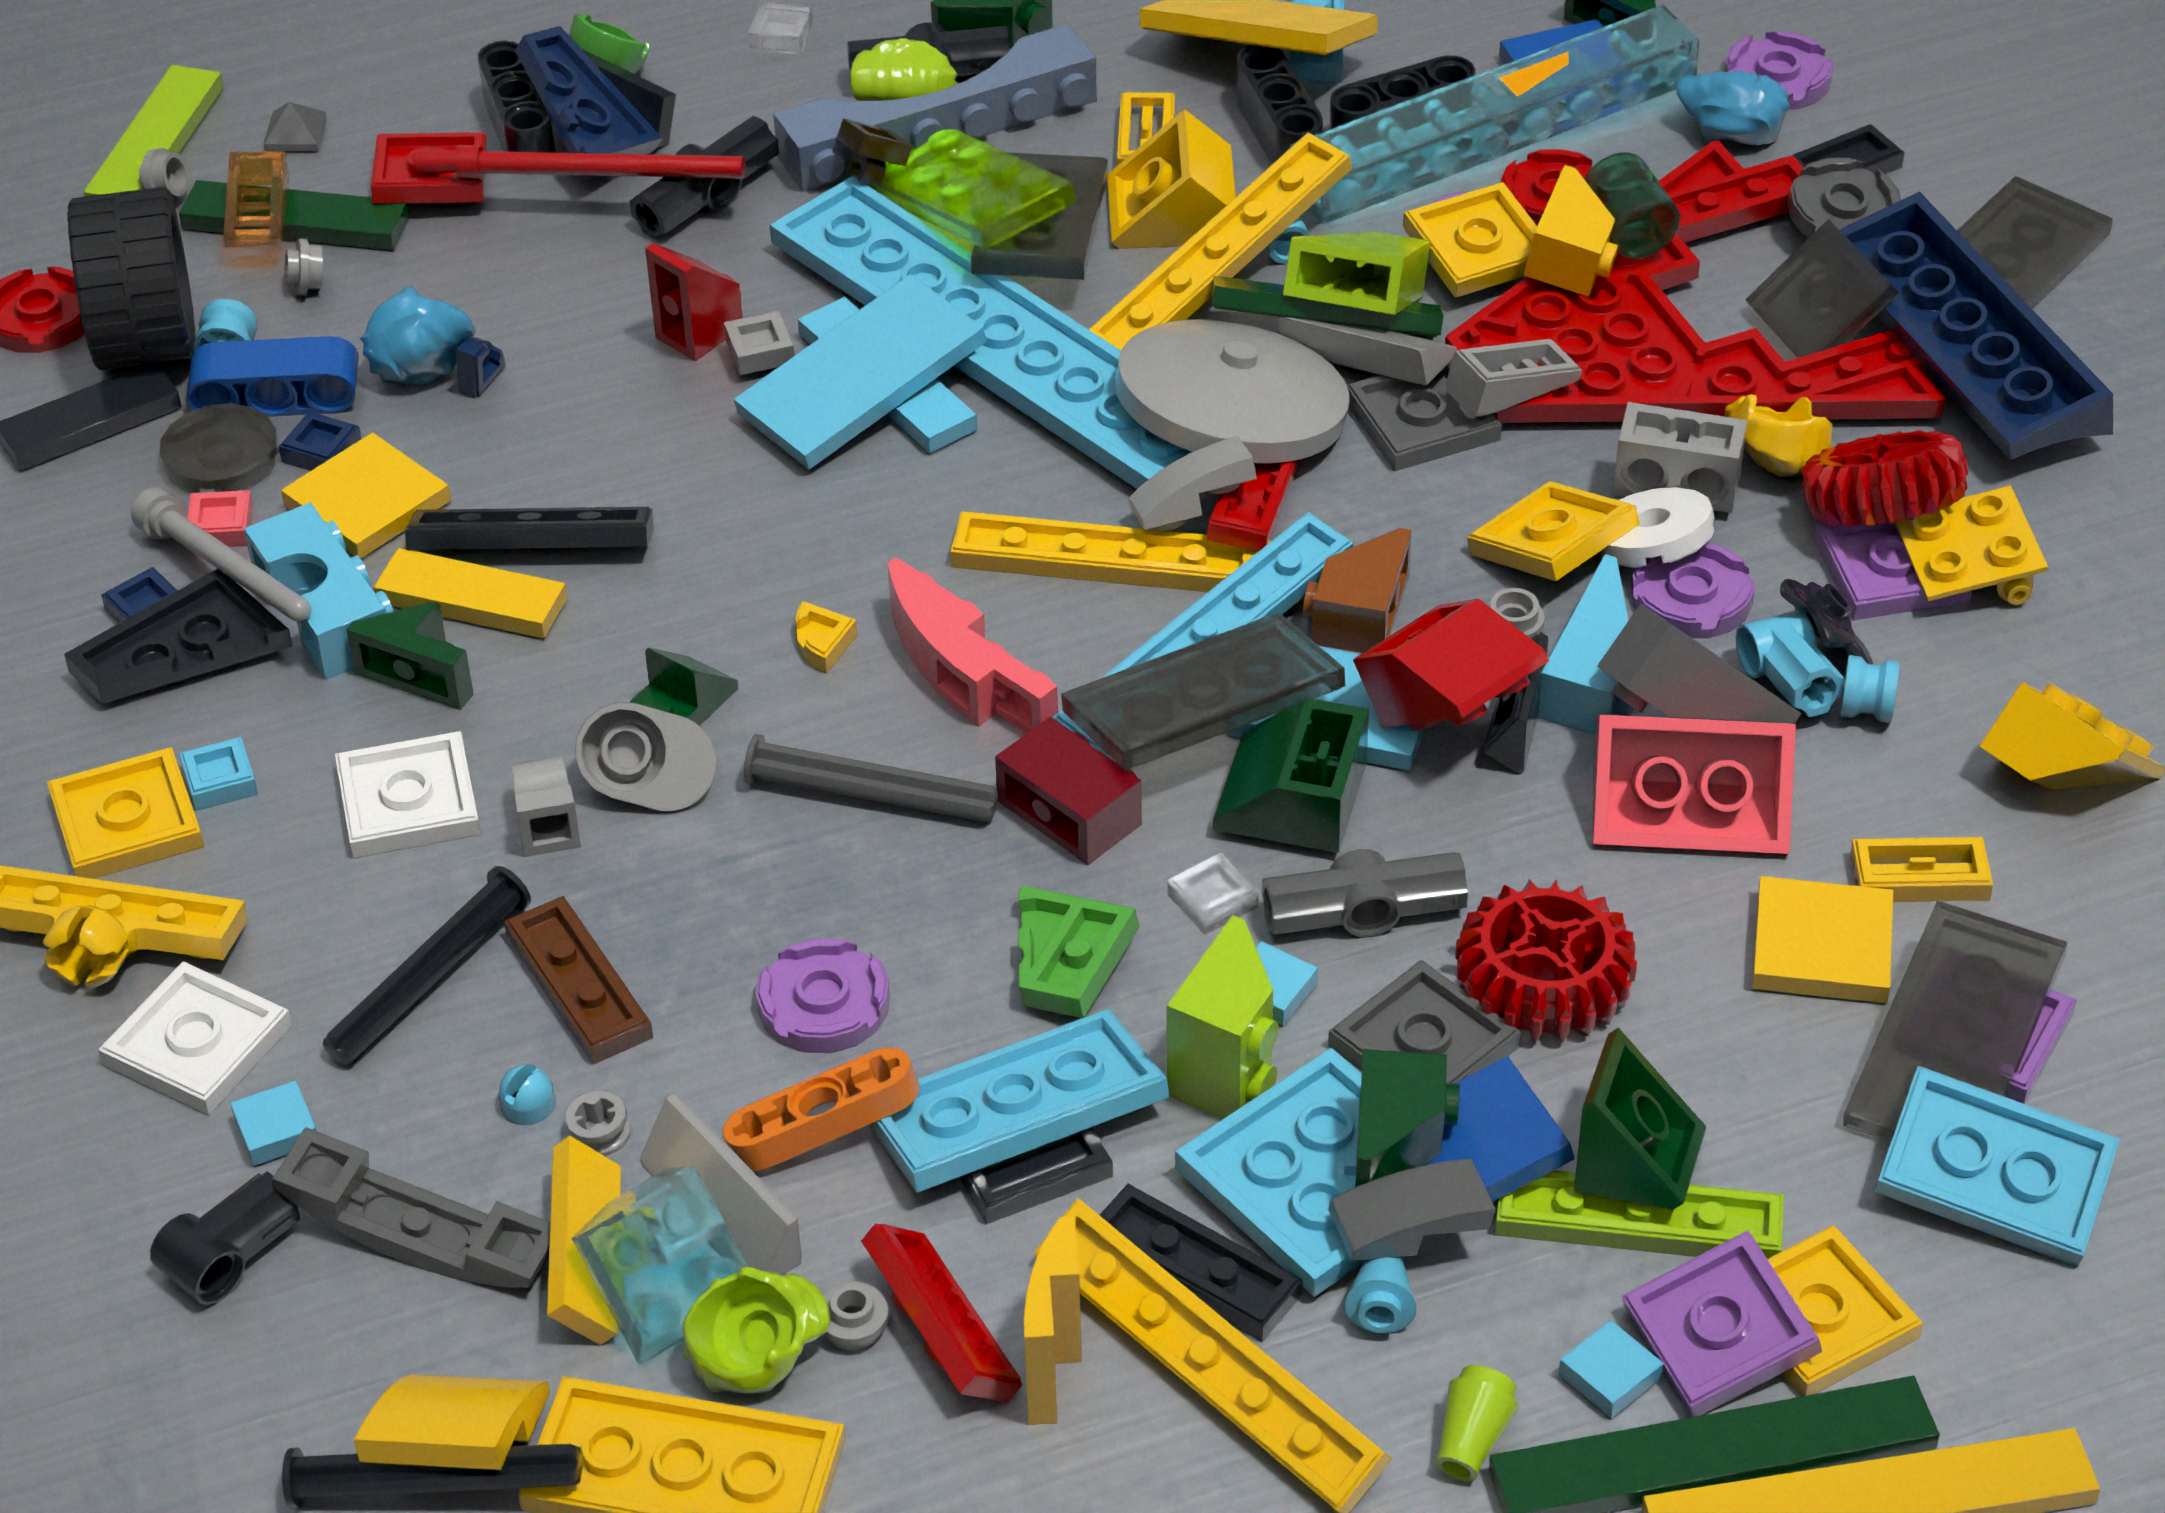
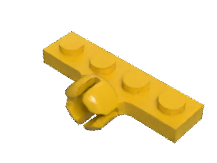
M0 865V928L14 932L26 931L47 934L43 939V944L49 947L45 953L47 966L57 978L74 987L80 984L89 969L93 971L85 981L87 988H96L110 982L127 956L136 950L149 949L190 955L198 959L224 960L247 923L245 900Z

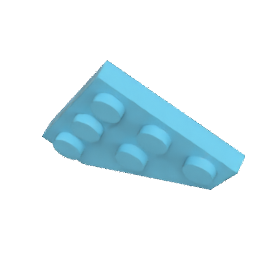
M1333 1048L1322 1053L1175 1151V1169L1284 1270L1303 1280V1287L1313 1297L1364 1262V1260H1350L1328 1211L1331 1199L1355 1188L1361 1073Z

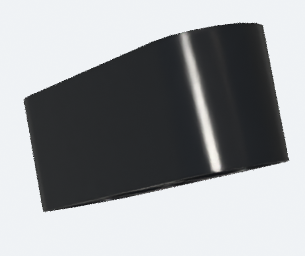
M496 41L481 48L478 53V63L484 104L503 152L556 153L551 118L515 52L518 43Z
M1248 45L1242 48L1237 55L1236 102L1271 164L1276 162L1307 133L1322 140V114L1284 52L1278 48Z
M1440 56L1349 83L1335 89L1330 99L1329 144L1347 153L1350 157H1361L1467 124L1473 116L1475 66L1468 59L1460 56Z

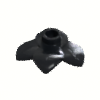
M1785 579L1781 582V596L1795 606V610H1800L1807 615L1815 635L1821 638L1822 643L1826 647H1843L1847 656H1860L1867 664H1873L1869 651L1852 629V624L1848 617V614L1852 612V607L1846 597L1831 584L1821 587L1814 582L1803 585L1792 579Z

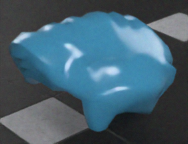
M1744 70L1715 71L1712 74L1705 72L1697 76L1687 74L1677 82V96L1687 112L1700 125L1706 145L1717 140H1728L1753 146L1776 142L1786 112L1790 108L1787 101L1788 91L1780 83L1772 80L1767 75L1747 73Z
M413 286L403 288L398 294L375 308L367 323L365 333L360 337V340L364 343L362 355L369 361L370 373L379 374L382 382L395 381L401 385L426 384L433 382L440 375H448L453 371L457 364L456 348L467 339L474 337L476 330L470 316L464 311L442 300H430L422 297Z

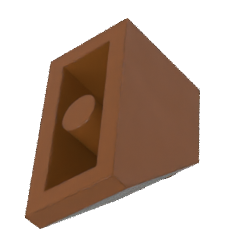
M1398 528L1326 558L1319 582L1309 581L1304 597L1303 617L1312 619L1311 644L1364 653L1391 635L1409 577L1412 530Z

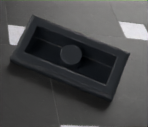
M1541 632L1538 635L1535 634L1531 639L1541 646L1547 654L1548 636ZM1546 663L1527 675L1530 683L1525 688L1511 695L1496 698L1484 744V753L1517 773H1522L1526 767L1538 718L1541 672Z

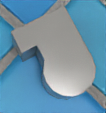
M563 756L511 764L524 857L581 847L571 784H568ZM555 815L567 822L561 830L552 834H541L531 829L532 824L541 817Z

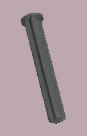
M760 734L752 736L745 756L744 781L746 784L754 785L758 779L986 823L992 821L998 804V792L991 785L765 743L764 736Z

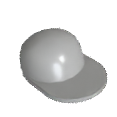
M613 702L597 708L584 720L576 736L575 758L581 775L595 790L614 799L660 811L681 810L697 802L707 792L715 776L716 754L709 736L697 723L680 715L637 703Z

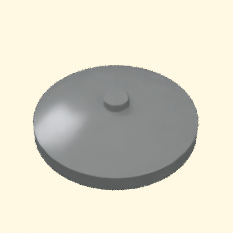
M1181 320L1159 324L1141 331L1123 347L1115 376V389L1120 403L1136 422L1154 435L1192 452L1213 443L1238 436L1253 456L1254 463L1295 461L1327 449L1341 435L1349 407V391L1344 379L1321 355L1284 335L1260 327L1231 321Z

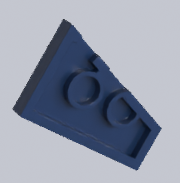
M561 26L523 35L515 52L569 153H654L662 137Z

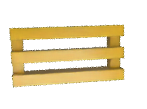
M1121 93L1117 165L1135 151L1130 150L1132 106H1142L1141 146L1152 137L1154 106H1163L1162 127L1175 117V93Z
M1983 837L1852 839L1850 859L1851 864H1855L1853 872L1855 883L1863 887L1892 889L1893 902L1990 900L1993 882ZM1946 862H1972V863H1946ZM1884 863H1909V864H1884Z

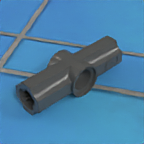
M1357 849L1338 857L1328 870L1262 878L1265 920L1269 934L1273 933V935L1344 925V928L1352 935L1373 937L1390 930L1399 921L1400 917L1467 908L1468 901L1464 863L1460 853L1455 852L1385 862V858L1379 852L1370 849Z

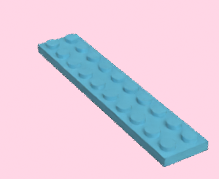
M854 176L769 225L771 243L865 306L909 274L916 277L984 328L987 342L955 364V367L1134 488L1138 489L1160 470L1192 453V451L1178 447L1154 435L1136 422L1124 409L1115 389V376L1121 350L868 185L859 182Z

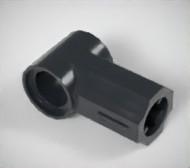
M268 1171L263 1175L258 1173L200 1218L186 1213L171 1219L160 1229L154 1238L150 1249V1260L155 1267L199 1303L205 1305L217 1303L235 1289L243 1276L245 1262L301 1219L298 1206L273 1188L272 1178L274 1176Z

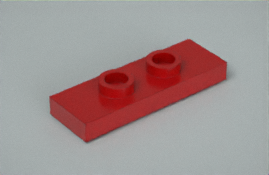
M1301 459L1281 463H1254L1257 479L1242 482L1235 490L1219 495L1208 523L1206 540L1260 551L1269 544Z
M875 1223L861 1242L892 1288L891 1297L893 1302L905 1315L912 1319L926 1341L924 1348L928 1356L946 1371L960 1394L1008 1403L1023 1386L1020 1381L1021 1378L926 1235L921 1232Z

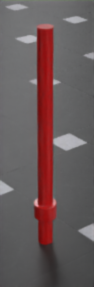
M458 145L456 151L415 150L413 155L415 172L456 173L459 179H482L484 174L744 179L745 176L744 156L484 151L483 147L478 145Z

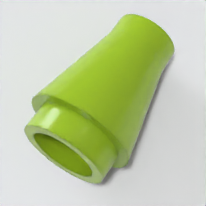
M1468 1365L1462 1369L1459 1377L1453 1378L1449 1382L1440 1450L1435 1460L1436 1467L1447 1476L1461 1481H1474L1477 1479L1482 1464L1519 1408L1517 1401L1514 1399L1517 1393V1386L1508 1376L1486 1366Z

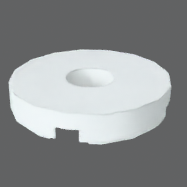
M1671 487L1650 489L1620 499L1619 501L1636 506L1640 524L1601 550L1599 555L1604 557L1607 554L1617 557L1618 565L1640 568L1647 566L1645 558L1661 556L1663 563H1671L1697 552L1712 538L1715 531L1713 524L1715 517L1709 498L1696 490Z

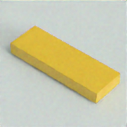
M402 548L396 550L373 587L374 593L383 591L393 607L405 609L429 602H436L440 605L442 617L543 639L568 599L566 583Z
M568 1136L553 1146L547 1316L593 1342L602 1345L618 1334L621 1166L572 1136Z

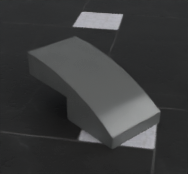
M1471 1158L1424 1165L1375 1179L1331 1199L1328 1211L1351 1261L1417 1255L1423 1235L1487 1230L1490 1228L1496 1211Z

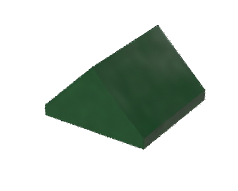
M1619 1027L1607 1035L1582 1107L1574 1191L1673 1210L1684 1204L1707 1126Z

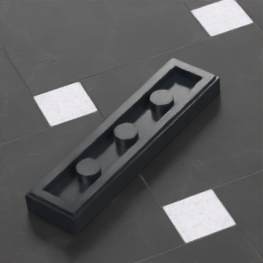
M645 506L416 510L405 528L406 550L648 546L654 529L653 508Z

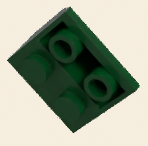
M1305 698L1244 731L1213 819V830L1339 853L1367 764L1369 709Z

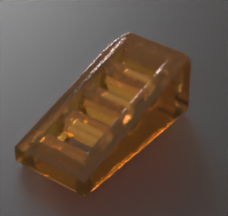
M285 151L229 152L223 238L225 247H281L290 175ZM245 186H271V188H245ZM271 199L270 202H243V200ZM244 213H270V216H246V217H241V214H244ZM239 227H269V229L239 230Z

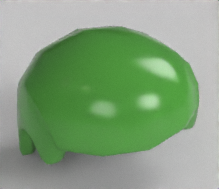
M576 13L569 32V36L581 49L633 74L638 72L646 61L650 46L648 42L645 41L642 45L624 29L604 22H594L588 14L581 16Z

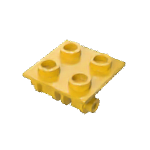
M2011 485L1963 497L1949 508L1937 509L1933 515H1921L1913 520L1906 519L1894 522L1927 601L1996 585V591L2001 599L2008 601L2010 604L2019 605L2026 602L2031 596L2034 584L2033 575L2049 571L2045 558Z

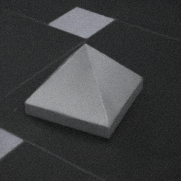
M288 102L272 111L263 144L264 150L318 151L327 119L326 112Z

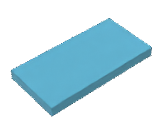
M909 274L734 398L735 407L740 416L810 470L986 343L984 328L916 277Z
M1106 1009L919 1078L920 1090L918 1096L908 1107L871 1123L869 1126L918 1193L1169 1098V1090L1165 1075L1112 1011Z

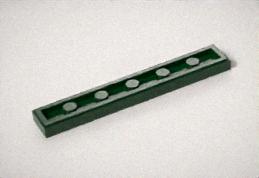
M1915 1375L1492 1454L1489 1458L1488 1470L1503 1513H1605L1642 1506L1643 1497L1647 1495L1937 1450L1940 1434Z

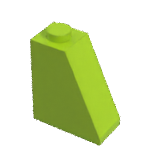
M1377 231L1294 236L1291 238L1283 295L1396 315L1423 297L1431 241Z

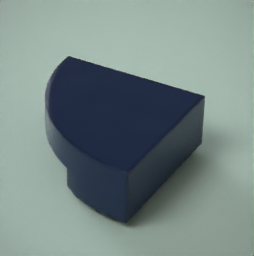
M478 337L469 338L456 348L458 392L473 398L480 395L506 366L503 351L493 346L492 343Z

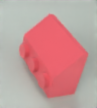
M1596 715L1593 761V844L1790 854L1796 724Z

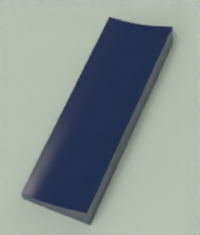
M1920 191L1821 238L1822 255L2010 460L2061 441L2081 437L2113 435V393Z

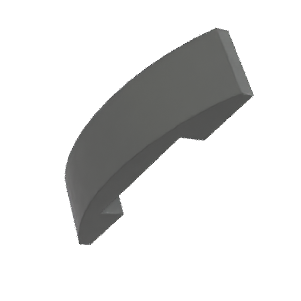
M307 1127L304 1128L272 1178L273 1188L298 1207L336 1231L394 1259L447 1277L491 1286L530 1287L549 1255V1221L496 1201L490 1213L487 1214L369 1168V1151Z

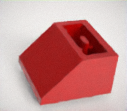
M1479 598L1440 604L1353 659L1382 727L1409 725L1412 731L1426 729L1442 720H1449L1451 726H1460L1481 717L1487 711L1484 703L1494 697H1505L1525 688L1530 683L1527 675L1549 661L1545 650Z

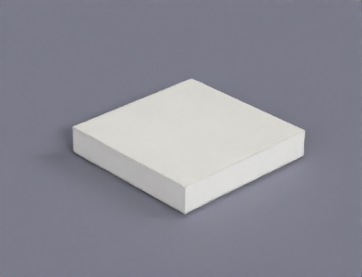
M461 731L335 754L353 858L481 835Z
M183 961L98 1049L103 1066L209 1116L290 1029L292 1021L288 1009Z

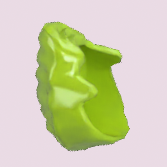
M905 38L886 40L875 45L872 50L862 51L856 56L849 73L850 90L857 101H885L912 98L941 91L958 83L954 80L957 73L950 66L947 56L925 41L908 40Z
M742 1267L735 1274L713 1280L710 1287L700 1294L690 1306L689 1312L682 1322L684 1341L682 1358L693 1365L697 1378L704 1381L706 1387L712 1392L729 1391L741 1394H759L770 1391L793 1370L797 1358L802 1353L803 1345L819 1339L827 1332L830 1325V1310L827 1300L816 1285L801 1275L791 1273L782 1276L778 1272Z

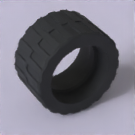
M163 186L72 198L68 203L67 212L71 262L84 334L93 364L99 370H108L192 358L196 332L191 289L178 217L170 190Z

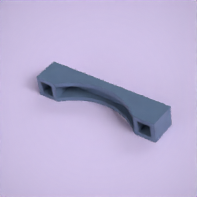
M1065 24L1019 38L1011 50L990 68L965 82L941 91L912 98L885 101H847L820 98L773 113L775 137L778 139L779 155L777 157L801 191L805 192L857 176L846 172L847 161L852 150L836 139L843 118L891 130L913 146L909 159L1087 105L1097 101L1096 57L1069 24ZM886 162V166L893 165L892 163Z

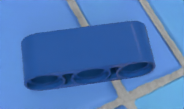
M333 336L203 344L195 350L191 358L186 401L190 409L197 415L217 420L306 415L309 411L317 414L342 412L349 408L355 400L359 354L356 347L349 341Z

